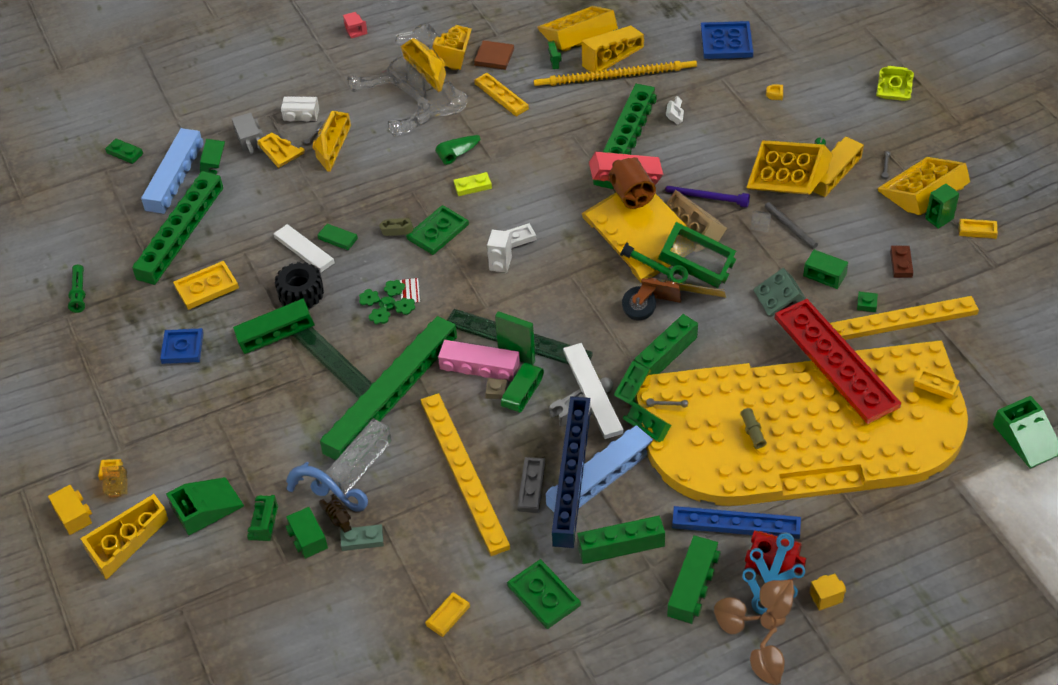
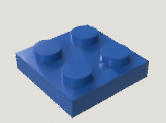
M203 329L165 330L160 357L161 363L200 362L204 335Z

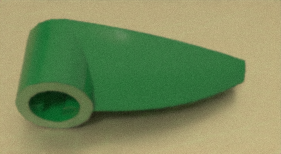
M479 135L452 139L437 145L435 151L445 165H449L456 160L457 156L472 149L481 139Z

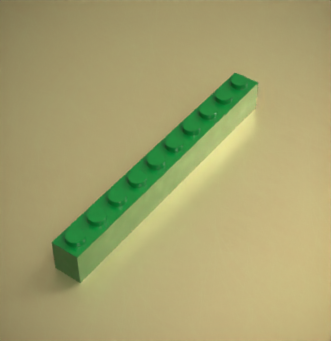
M439 316L432 322H429L423 332L417 335L416 339L405 348L404 352L393 361L387 370L383 371L377 381L371 384L370 388L358 398V401L346 411L345 415L335 422L331 430L322 436L320 440L322 454L342 464L438 359L444 340L454 341L457 338L456 324Z

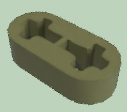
M409 218L386 219L379 224L381 233L384 236L407 235L414 229Z

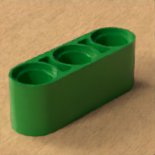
M525 362L503 394L501 406L521 413L539 386L544 375V369Z

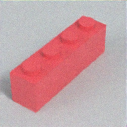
M595 152L589 161L593 180L609 181V172L614 161L634 157L638 158L654 185L663 176L659 157Z

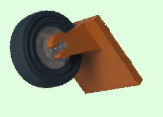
M642 278V285L629 289L622 299L623 311L629 318L644 320L654 313L656 298L681 303L680 286L672 281L661 282L655 278Z

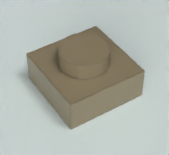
M488 378L485 392L486 398L502 399L507 389V379Z

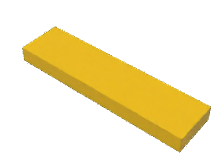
M485 73L474 79L476 86L513 115L518 116L529 109V105L490 74Z

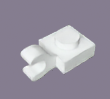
M678 96L675 97L674 102L669 101L666 110V116L677 125L683 122L684 110L680 108L682 99Z

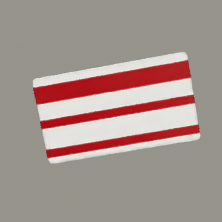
M418 278L400 280V283L405 284L401 299H414L415 302H420Z

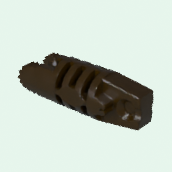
M335 494L331 495L332 501L326 503L324 499L319 501L320 506L334 526L340 527L344 533L352 530L349 522L351 516Z

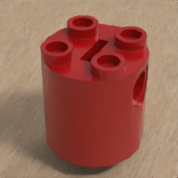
M754 530L751 539V550L760 548L763 551V558L770 571L778 550L776 544L778 536ZM782 539L781 544L788 546L789 540ZM794 541L793 548L786 552L778 574L792 569L795 564H802L805 567L807 558L800 556L801 542ZM748 549L745 557V569L751 568L756 572V575L762 576L756 563L751 560V550ZM755 551L752 554L753 557L756 559L761 557V554L758 551ZM797 567L794 569V572L802 574L803 570Z

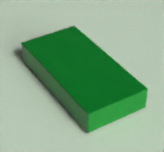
M326 224L317 235L319 240L349 250L358 239L357 234L330 224Z

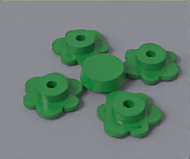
M399 280L386 282L384 291L387 292L388 296L381 299L378 296V292L371 289H366L364 293L359 294L361 305L367 304L372 306L374 303L379 302L380 308L373 309L369 315V320L374 321V324L387 323L388 317H390V312L387 311H391L394 307L397 313L402 312L404 315H408L411 311L415 310L414 299L402 298L401 301H395L393 298L395 295H401L405 289V284L400 283Z

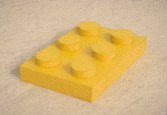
M224 261L173 282L175 289L188 310L239 289L237 281Z

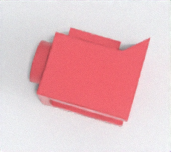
M356 12L343 15L345 29L351 39L368 34L366 21H363L359 14L357 15Z

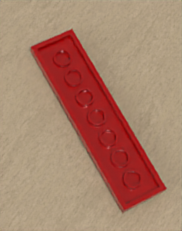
M808 299L775 313V320L867 424L901 408L900 400Z

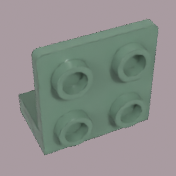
M784 267L754 288L755 294L769 316H773L792 301L797 303L806 299L794 278Z

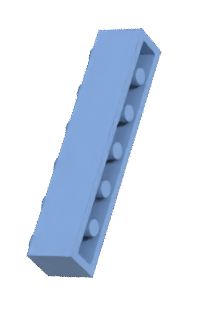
M183 128L179 130L141 197L145 211L164 214L167 208L170 207L174 195L177 194L180 184L183 183L186 173L197 158L200 148L203 147V138H201L200 131Z
M637 425L631 430L625 431L619 439L612 441L607 448L597 452L591 460L584 463L579 508L647 456L646 447L651 444L653 439ZM558 485L552 486L546 493V505L553 512L555 511Z

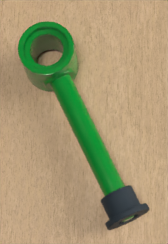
M626 243L620 256L632 257L667 275L668 281L686 284L688 271L684 266L676 265L669 269L635 251L633 247L629 246V243ZM678 274L682 276V279L677 280L673 276Z

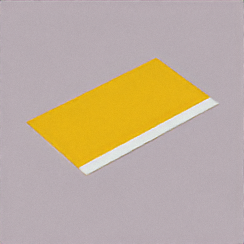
M675 282L680 286L681 291L726 298L725 290Z

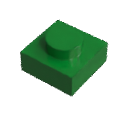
M859 291L857 310L876 313L878 293Z

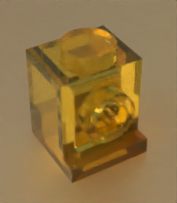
M122 465L102 467L103 492L110 498L121 497V494H127V469ZM111 479H116V482L111 484Z

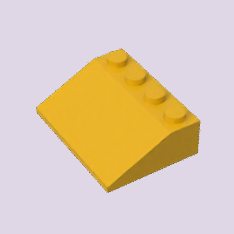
M590 6L537 26L548 41H555L556 48L562 51L570 50L571 46L582 45V40L618 29L614 10L597 6Z
M762 140L746 188L810 195L828 171L833 154L824 144Z
M926 157L877 189L878 192L905 211L922 215L927 211L931 192L944 184H948L956 191L961 190L970 183L966 163Z

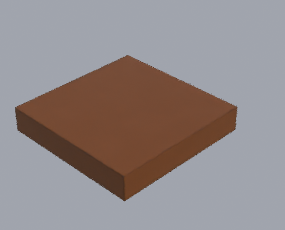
M483 40L474 60V65L506 70L514 51V45Z

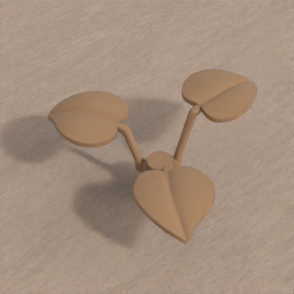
M791 579L772 580L766 582L761 587L760 602L765 608H768L763 615L745 616V604L733 597L721 599L714 606V614L718 624L729 634L741 632L745 626L744 620H761L762 626L770 629V632L760 644L761 649H755L751 652L750 663L753 671L760 679L773 685L781 684L785 662L782 652L777 647L772 645L765 647L773 633L777 632L776 627L782 626L785 623L786 616L791 610L794 596L793 580Z

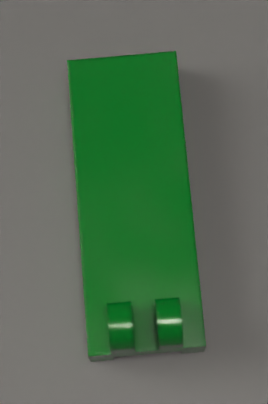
M631 401L630 405L632 407L627 416H623V419L633 426L637 425L656 441H663L671 424L638 403ZM648 428H652L654 433L650 432Z

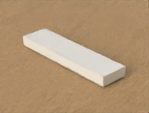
M288 224L273 233L275 239L308 264H313L315 268L319 269L320 273L335 263L331 256Z

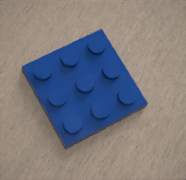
M749 21L701 23L704 59L753 58Z

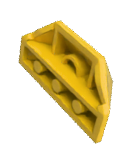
M412 38L400 46L403 57L439 93L442 90L446 76L444 68L446 64L442 58L437 57L433 49L430 50L425 44Z
M331 111L322 128L319 129L317 139L313 142L316 158L328 172L331 171L351 127L349 113Z

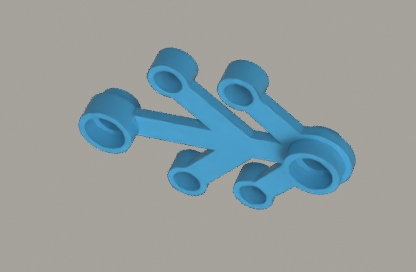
M784 532L777 537L776 544L778 550L770 571L763 558V551L760 548L751 550L750 558L756 563L765 583L772 580H788L794 577L802 578L805 575V567L802 564H795L792 569L778 574L786 552L794 546V538L790 533ZM788 539L789 545L783 546L781 540ZM753 552H760L761 557L758 559L754 558ZM800 567L803 572L798 575L794 572V569ZM747 568L743 571L742 577L744 581L748 582L754 595L751 602L752 608L756 613L763 614L768 608L760 607L758 604L760 601V587L755 579L756 572L751 568ZM752 572L753 578L747 579L745 573ZM793 585L795 590L793 598H795L797 596L798 589L795 585Z

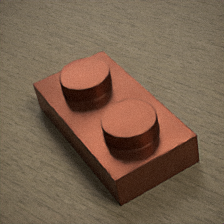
M891 246L893 277L913 278L910 246Z

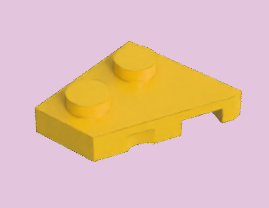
M272 132L257 142L278 168L303 155L305 152L304 148L300 147L299 149L291 145L290 141L282 139Z

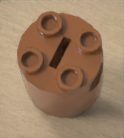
M627 158L613 162L609 172V181L624 205L630 209H637L648 204L656 193V187L638 158Z

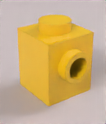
M834 573L829 576L823 575L817 580L811 581L809 593L820 611L843 603L846 588L843 581H839Z

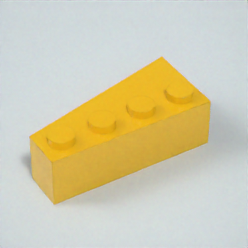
M630 25L582 40V67L589 72L593 71V73L596 70L600 72V70L608 69L644 47V34Z

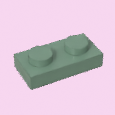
M382 524L353 527L352 530L346 533L340 529L342 551L384 546Z

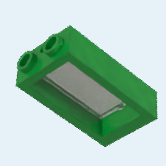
M676 222L658 260L673 267L676 265L684 266L689 275L718 288L721 282L725 284L729 276L727 270L728 268L732 269L736 258H734L736 250Z

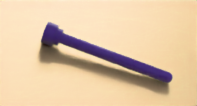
M675 186L665 187L667 193H674L677 190L687 196L735 202L744 208H748L750 194L748 193L736 196Z

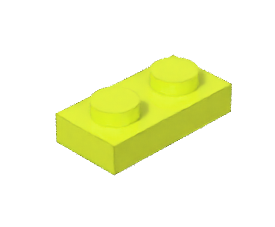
M487 172L453 180L458 196L492 189V183Z

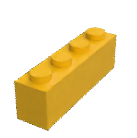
M846 136L841 142H837L835 148L830 151L833 156L828 171L814 188L813 192L826 197L862 158L864 144Z

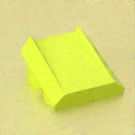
M887 66L882 68L879 73L876 96L883 99L910 100L914 73L904 67Z

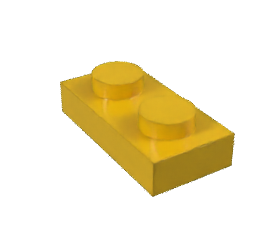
M921 367L913 386L952 400L960 381Z

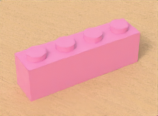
M444 340L438 356L441 370L477 375L485 378L507 379V381L514 379L520 365L519 352L450 340Z

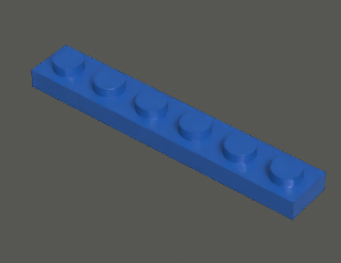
M674 506L672 528L753 535L754 530L777 536L787 532L794 539H800L801 517Z

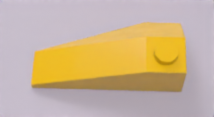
M455 25L448 30V33H442L441 37L434 39L432 47L439 58L444 60L449 69L461 70L472 31L471 28Z

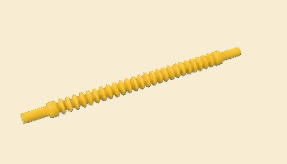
M674 61V63L670 62L667 64L665 62V64L660 63V65L656 63L655 66L647 64L646 67L644 65L639 67L638 65L637 68L633 66L632 68L628 67V69L625 67L623 69L618 68V70L616 68L614 70L609 69V71L605 69L604 72L602 70L597 72L596 70L595 73L591 71L590 73L586 72V74L583 72L576 75L574 73L572 75L567 74V76L563 74L562 77L560 75L558 77L553 75L550 78L535 79L533 83L534 86L549 84L556 86L558 83L559 85L561 83L565 85L566 82L568 84L570 82L575 83V81L578 83L580 81L584 82V80L588 82L590 79L591 81L594 79L598 81L599 78L607 80L608 77L612 79V77L617 78L619 76L621 78L622 76L626 77V75L630 77L631 75L635 76L638 74L640 76L641 73L649 75L650 72L654 74V72L659 73V71L661 73L663 71L668 72V70L671 72L673 70L680 71L684 68L697 67V61Z

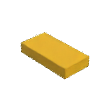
M959 220V236L997 239V221Z
M452 592L425 622L426 626L441 637H444L470 608V603Z

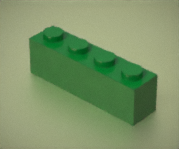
M303 298L234 326L233 329L243 353L247 354L315 326Z
M682 314L645 348L634 361L650 369L651 372L648 375L660 374L697 339L698 322Z
M660 515L577 533L578 550L582 564L665 547V530Z
M693 535L668 603L667 617L693 624L695 616L699 617L702 609V604H700L701 598L705 599L708 592L706 584L708 581H712L715 571L713 565L714 563L718 564L721 551H718V542Z

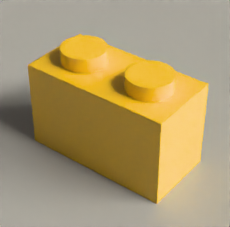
M68 485L48 496L69 535L92 524L89 517L92 512L87 503L84 505L81 503L84 499L79 490L74 491L72 486Z

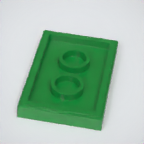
M442 205L416 226L406 237L410 242L434 255L469 225V220Z
M498 311L495 315L498 348L519 352L520 362L533 365L535 363L533 323Z
M541 559L507 582L509 589L546 629H549L581 606V601Z

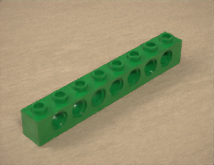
M635 83L603 152L631 155L632 148L636 146L637 137L641 136L642 126L646 125L647 115L651 114L652 104L656 103L657 94H655V87ZM593 180V185L614 189L610 181Z
M202 171L195 178L194 183L186 191L184 197L178 202L176 208L169 214L168 219L161 225L158 233L152 238L150 244L143 250L142 255L133 264L132 269L136 280L156 285L223 190L220 175Z

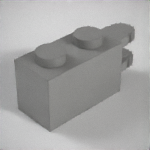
M251 113L232 118L234 130L243 152L248 150L249 154H253V149L257 147L260 151H263L257 144L258 140L264 137L262 130L258 129L259 123L257 118L254 119Z

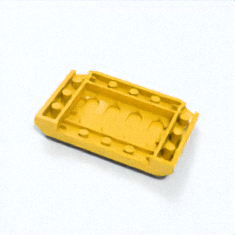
M616 192L582 213L583 219L591 228H595L619 255L625 244L629 243V246L633 247L635 251L666 267L671 265L658 260V257L675 223L678 222L686 226L656 193L648 204L637 209H630L624 205ZM677 235L670 251L681 257H686L695 251L694 243ZM620 256L629 265L632 273L640 282L642 278H652L660 273L632 257Z

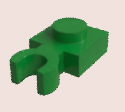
M548 41L552 69H559V62H562L561 52L557 51L555 41Z

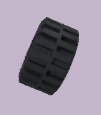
M307 262L291 263L289 266H284L282 270H279L278 275L275 276V287L282 306L304 298L307 307L312 308L314 304L317 305L319 300L323 298L324 288L319 269L315 268L313 264L309 265Z

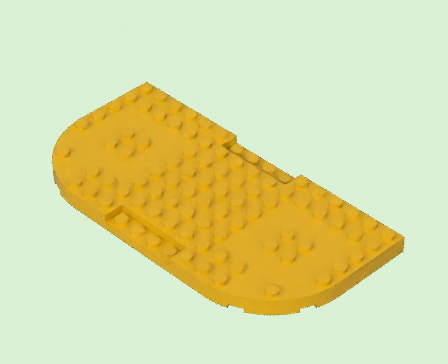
M942 340L855 351L901 402V408L869 424L861 418L812 361L753 368L750 367L749 363L652 374L646 377L635 397L636 403L671 424L663 441L658 442L653 439L651 444L646 447L648 459L652 467L662 476L661 479L671 488L688 498L699 502L701 500L714 502L718 506L749 505L905 486L929 479V476L945 470L959 454L968 425L967 408L959 386L952 400L913 386L921 367L956 379ZM649 398L654 399V401L681 402L682 400H687L689 404L686 408L676 405H654L653 407H648L646 401ZM746 408L753 410L757 422L762 427L761 432L767 442L762 448L756 449L753 446L750 435L745 431L746 426L740 412ZM648 428L650 432L654 433L652 428Z

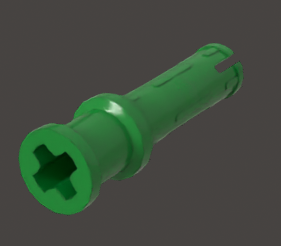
M79 264L72 267V289L68 294L70 299L68 309L75 313L82 312L85 309V303L83 302L86 295L83 290L84 267Z

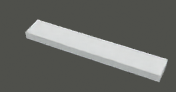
M582 343L563 348V353L584 397L591 398V412L603 438L607 439L623 434V428Z

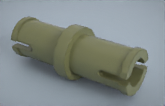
M751 408L742 410L740 415L746 426L745 431L751 437L753 446L756 449L764 447L767 442L763 437L762 427L757 422Z

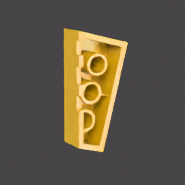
M152 494L80 539L86 552L107 580L169 519L164 506L156 495Z

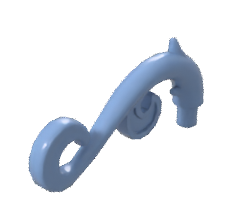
M309 462L293 468L287 476V490L290 492L295 490L299 480H304L303 476H311L316 478L310 486L316 495L325 496L331 490L348 508L355 512L363 511L368 505V498L363 491L351 489L345 496L332 478L320 469L308 466ZM355 497L358 500V504L350 502L347 498Z

